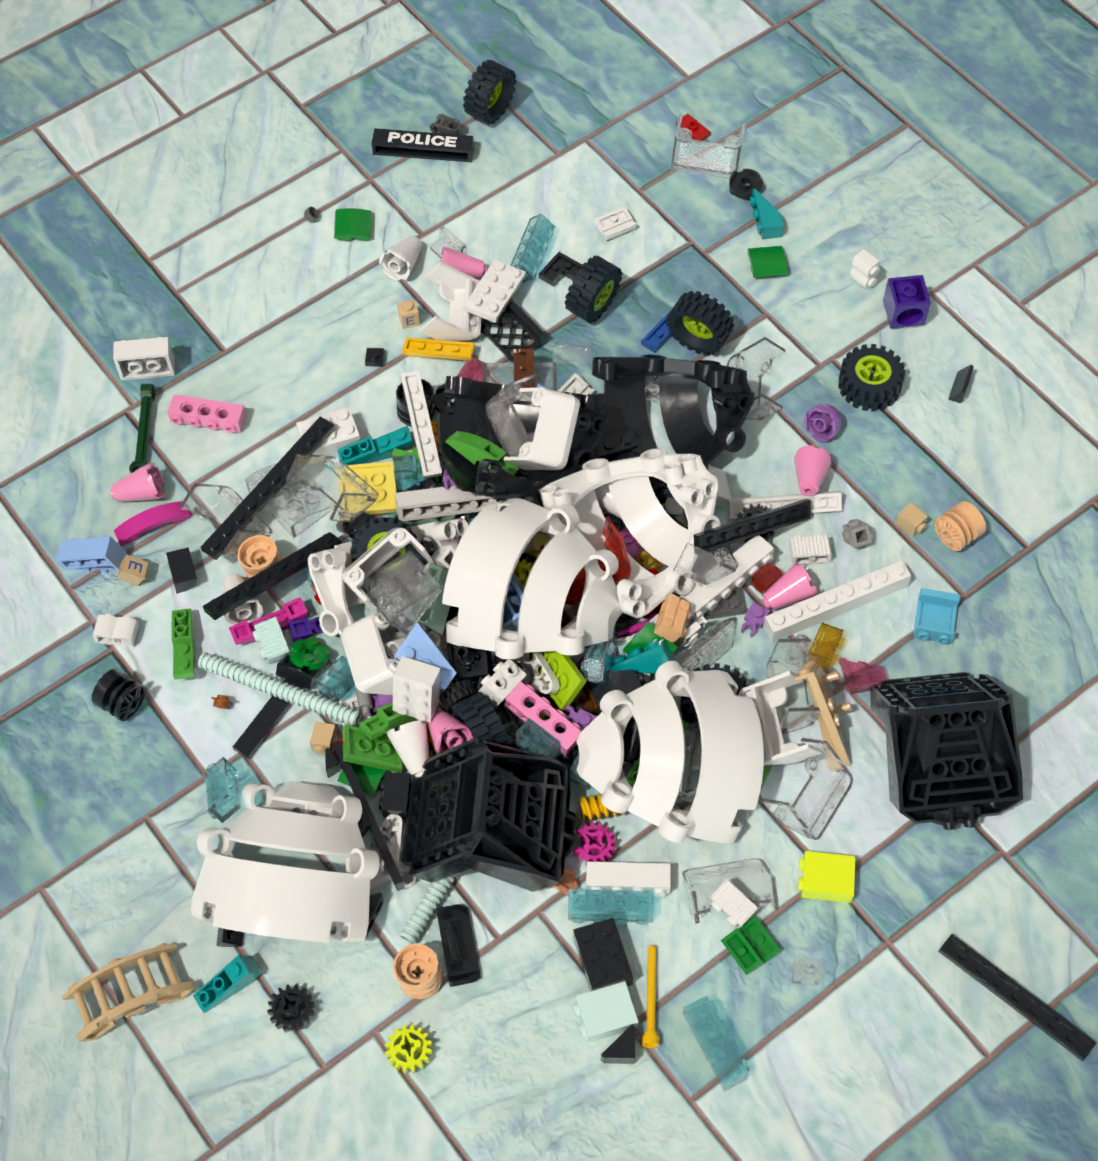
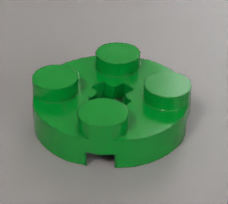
M308 637L291 644L290 660L299 668L303 669V666L309 667V670H318L325 667L329 659V649L324 644L318 642V639L315 637Z

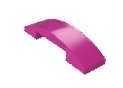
M184 501L166 503L131 517L114 530V533L122 547L138 540L137 535L170 521L173 524L191 518V515Z
M301 597L283 604V609L248 623L245 620L229 627L235 644L255 642L252 633L255 631L254 625L275 616L281 631L289 628V621L304 618L308 615V612Z

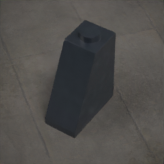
M633 669L584 676L587 680L586 684L599 708L601 699L608 692L621 690L627 695L646 683L642 674H637Z

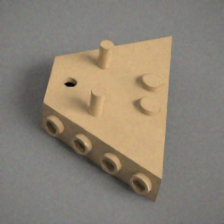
M815 661L804 663L794 679L795 681L801 679L806 681L815 704L830 769L834 770L848 766L850 761L838 713L852 710L850 702L836 706L833 692L829 685L830 681L840 679L839 673L836 671L825 674L821 662L817 664Z

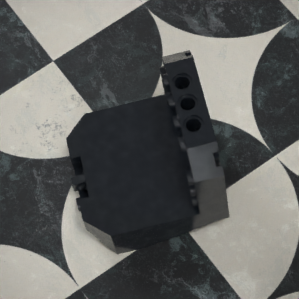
M969 672L887 679L880 682L881 687H878V685L870 686L871 710L885 724L889 799L905 817L915 824L932 822L942 825L943 829L946 830L956 829L958 823H963L964 827L973 828L976 827V823L982 817L997 816L1023 800L1022 768L1013 706V693L991 676L979 674V678H973Z
M479 738L471 739L426 759L422 766L425 771L420 778L415 777L411 785L402 862L404 865L409 866L411 876L433 883L471 869L532 892L560 883L564 875L565 858L573 849L578 848L580 845V838L574 833V830L579 829L582 824L580 816L569 810L571 797L570 765L548 756L484 741Z

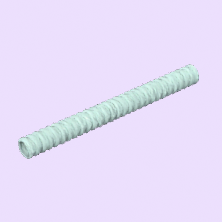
M208 652L202 653L199 657V668H204V670L216 675L220 674L221 677L247 685L260 692L263 691V693H268L270 696L274 695V697H279V699L286 702L290 701L291 704L307 708V710H312L320 715L323 714V716H328L330 719L334 718L335 721L340 720L341 723L346 725L351 724V726L356 727L361 720L360 710L350 709L349 706H344V704H339L336 701L333 702V700H328L326 697L322 698V696H317L315 693L311 694L310 691L306 692L305 689L289 685V683H284L276 678L273 679V677H268L266 674L262 675V673H257V671L250 668L246 669L245 666L219 658Z
M457 874L430 883L431 887H427V892L423 894L424 898L420 899L421 903L417 904V909L413 910L414 914H411L410 920L406 922L407 926L403 927L404 931L399 933L402 939L411 944H416V938H419V933L424 931L423 927L427 926L426 921H430V916L434 914L433 910L437 909L436 905L440 904V899L444 898L443 893H447V888L451 886L450 882L454 881L453 877H456Z

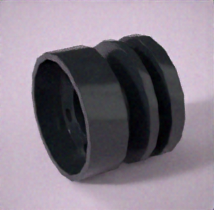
M421 379L431 421L435 414L434 388L429 382ZM401 383L396 390L397 417L403 424L412 427Z
M111 669L97 682L91 701L95 706L103 711H108L111 716H115L119 721H126L136 713L142 704L145 696V687L134 679H129L121 671Z

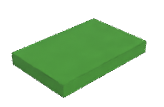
M344 725L342 728L343 761L397 773L402 771V760L389 740L387 733L371 741L359 727Z

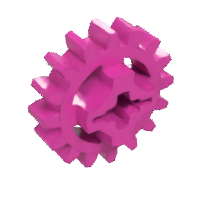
M591 821L590 826L583 823V829H576V833L584 846L583 849H581L580 845L574 849L573 855H579V862L585 860L586 866L587 862H605V858L611 860L610 853H615V847L613 846H616V840L613 839L614 833H608V826L603 829L601 822L597 826H594L593 821ZM604 839H606L607 841V848L605 847V844H603Z

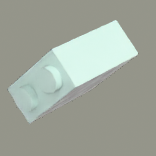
M625 981L576 996V1003L573 1004V1009L576 1017L580 1016L582 1024H579L582 1037H586L588 1043L623 1033L631 1025L635 1029L638 1028L639 1022Z

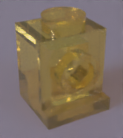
M646 550L633 558L647 571L651 568L659 570L664 566L662 562L658 561Z

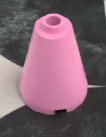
M443 246L441 252L443 257L440 262L475 279H481L482 275L486 273L487 265H484V261Z
M814 445L804 446L796 452L794 457L799 490L803 495H815L831 467V456L822 447L819 449L814 448Z
M153 462L148 463L114 483L112 489H110L112 498L118 502L164 498L165 491L162 492L161 487L165 485L158 467H153L155 464Z
M797 562L763 594L762 602L767 609L776 610L818 595L815 585L811 587L810 576L803 566Z
M437 708L431 723L427 722L438 754L473 739L466 724L441 708Z

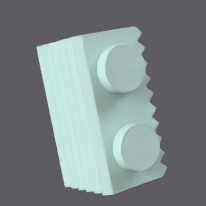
M276 616L254 625L255 631L252 633L256 643L261 642L263 648L259 649L263 660L267 659L269 664L284 658L287 654L290 655V650Z

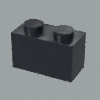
M386 772L385 779L381 780V791L384 792L383 798H379V810H382L383 818L395 814L399 815L401 819H407L412 783L410 773Z

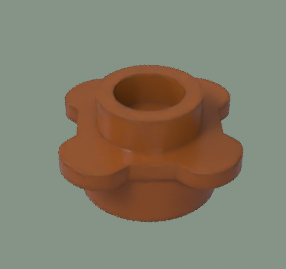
M217 695V698L211 697L214 700V707L228 709L229 704L233 705L228 696Z

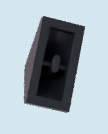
M633 1025L624 1031L601 1054V1061L603 1063L635 1064V1027Z

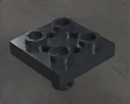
M447 643L448 661L457 671L451 681L452 683L490 675L488 650Z

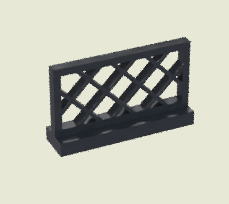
M511 299L504 309L505 312L499 317V323H490L489 320L486 323L481 322L480 331L514 365V358L510 355L511 349H535L539 345L544 346L548 342L545 333ZM503 316L511 317V323H502ZM489 327H498L497 334H490L488 332ZM501 327H510V334H500ZM513 327L522 328V334H513ZM500 338H509L508 345H500ZM512 338H520L521 344L511 345ZM524 339H532L534 341L531 345H524Z

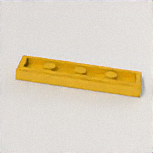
M406 338L402 353L404 356L472 361L476 346L475 343Z

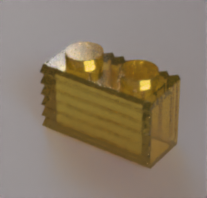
M821 622L806 662L815 661L816 664L821 662L822 667L829 670L831 664L835 665L838 654H836L837 648L841 649L845 638L842 637L843 630Z

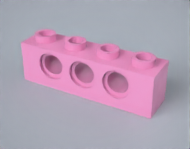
M173 394L167 411L170 422L175 424L205 427L211 430L218 429L230 433H241L246 418L244 405Z
M520 682L505 698L504 705L563 755L567 756L577 745L576 741L582 732L580 726L568 721L562 711L551 707V703L545 697H539L535 693L534 688L529 684L525 685ZM532 702L534 703V706L528 708L524 705V703ZM546 714L550 719L542 720L539 716ZM562 727L565 729V732L557 733L555 729Z

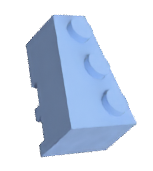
M419 622L416 623L395 654V657L399 660L404 656L441 668L440 687L444 690L457 673Z

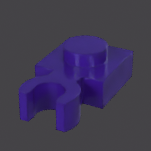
M320 617L314 618L312 622H309L308 618L289 621L288 627L293 642L312 637V632L317 634L323 633L321 627L316 626V624H320Z

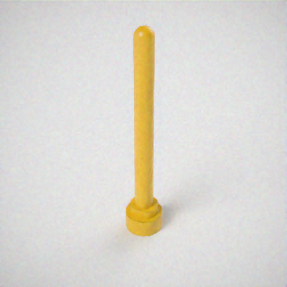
M650 945L648 947L647 1031L642 1036V1046L656 1048L659 1047L660 1039L655 1031L656 947Z

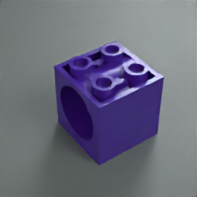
M923 275L888 278L883 303L890 328L925 325L931 302Z

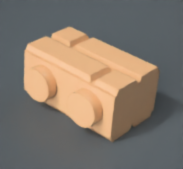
M670 594L662 602L654 633L670 642H675L678 638H682L687 630L684 627L685 623L691 616L689 612L690 603L683 599L680 600L674 594Z

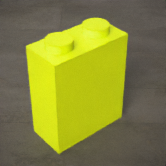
M805 851L803 858L799 859V870L802 871V878H798L797 889L801 890V898L851 903L854 897L856 856Z

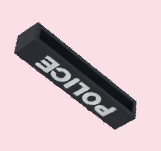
M374 128L371 143L373 155L472 163L474 151L473 136Z

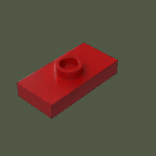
M688 113L676 121V126L698 144L711 134V131Z

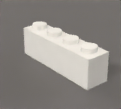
M587 862L586 893L591 895H602L603 893H611L614 896H622L624 894L644 896L645 894H653L656 897H664L670 895V863Z

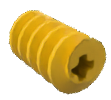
M601 793L597 794L596 800L593 795H589L588 801L585 796L581 797L580 810L583 822L585 821V816H588L589 820L592 821L593 815H596L599 820L601 819V813H604L605 817L609 818V812H612L614 817L617 816V812L609 810L602 804Z

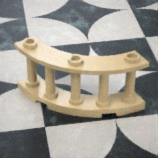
M162 943L155 948L147 949L122 959H113L108 963L109 965L97 970L80 982L72 984L68 988L69 990L62 996V999H75L84 1022L83 1029L76 1034L78 1041L86 1042L99 1039L104 1033L116 1026V1020L123 1016L130 1018L145 1011V1006L157 1002L158 1005L183 1000L194 989L192 981L182 982L179 980L169 955L177 948V945ZM161 959L171 984L162 988L157 986L147 962ZM139 965L148 991L136 997L133 996L123 971ZM115 975L125 1000L122 1004L110 1008L101 982ZM92 988L102 1010L101 1016L95 1020H92L84 999V995Z

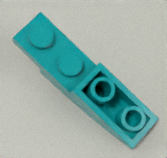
M405 426L376 439H373L371 436L337 451L342 466L368 464L391 458L394 448L403 449L414 444L408 426Z

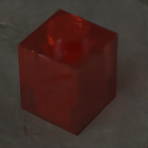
M768 563L753 575L751 585L763 596L783 574L778 567Z

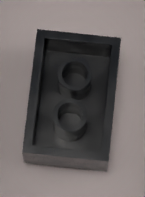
M614 917L573 929V940L590 991L624 981L627 986L633 985V974Z

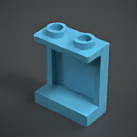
M921 588L917 600L913 637L923 641L932 640L941 644H952L955 637L954 628L960 594Z

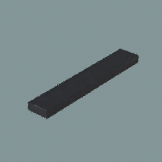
M286 679L283 681L284 683H289V685H294L295 687H299L300 689L305 688ZM271 696L233 745V750L250 759L292 705L290 701L286 702L279 699V697Z

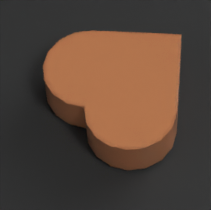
M571 868L564 869V875L560 883L552 886L567 896H574L578 892L575 871Z

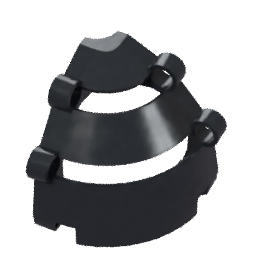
M650 354L642 355L641 357L593 358L592 375L604 380V393L588 395L601 397L602 410L609 417L608 427L601 438L632 429L638 443L637 449L602 457V459H607L608 462L640 457L643 452L657 448L647 416L645 376H660L659 396L662 419L668 439L676 454L700 455L702 463L706 468L723 450L734 453L741 450L745 445L746 434L741 427L754 403L755 393L748 385L746 370L724 366L720 362L712 360L689 361L669 359L665 356ZM698 380L711 387L712 402L716 412V431L714 436L708 431L701 416L697 391ZM734 431V439L727 445V437ZM649 476L652 489L667 486V483Z
M446 376L444 393L445 395L455 396L454 415L438 413V438L445 468L451 480L460 490L496 499L525 497L526 501L544 508L542 499L538 502L536 498L539 488H543L551 482L583 470L579 466V459L582 454L585 456V463L598 459L594 449L606 431L609 417L602 410L601 397L564 392L578 398L580 407L568 461L563 469L523 470L519 468L526 478L522 479L503 470L500 462L497 460L483 459L474 465L445 442L446 439L456 431L467 432L480 437L481 433L485 430L495 431L497 401L511 403L509 420L510 441L513 455L518 457L521 446L526 442H533L540 407L532 403V398L519 392L520 388L523 387L476 381L465 377Z

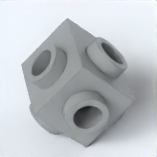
M853 519L848 524L842 525L844 531L842 532V537L845 543L854 548H860L872 543L871 529L867 523L859 519Z

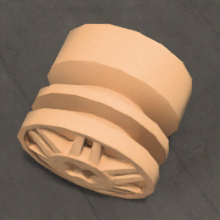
M968 501L957 503L949 511L936 518L934 522L937 535L953 551L962 550L986 531V523L982 514Z
M255 535L245 540L239 547L237 555L239 563L248 579L283 559L275 542L265 535Z
M424 944L408 945L399 951L394 959L393 969L398 984L405 995L412 999L422 1000L435 994L442 985L443 974L434 951Z

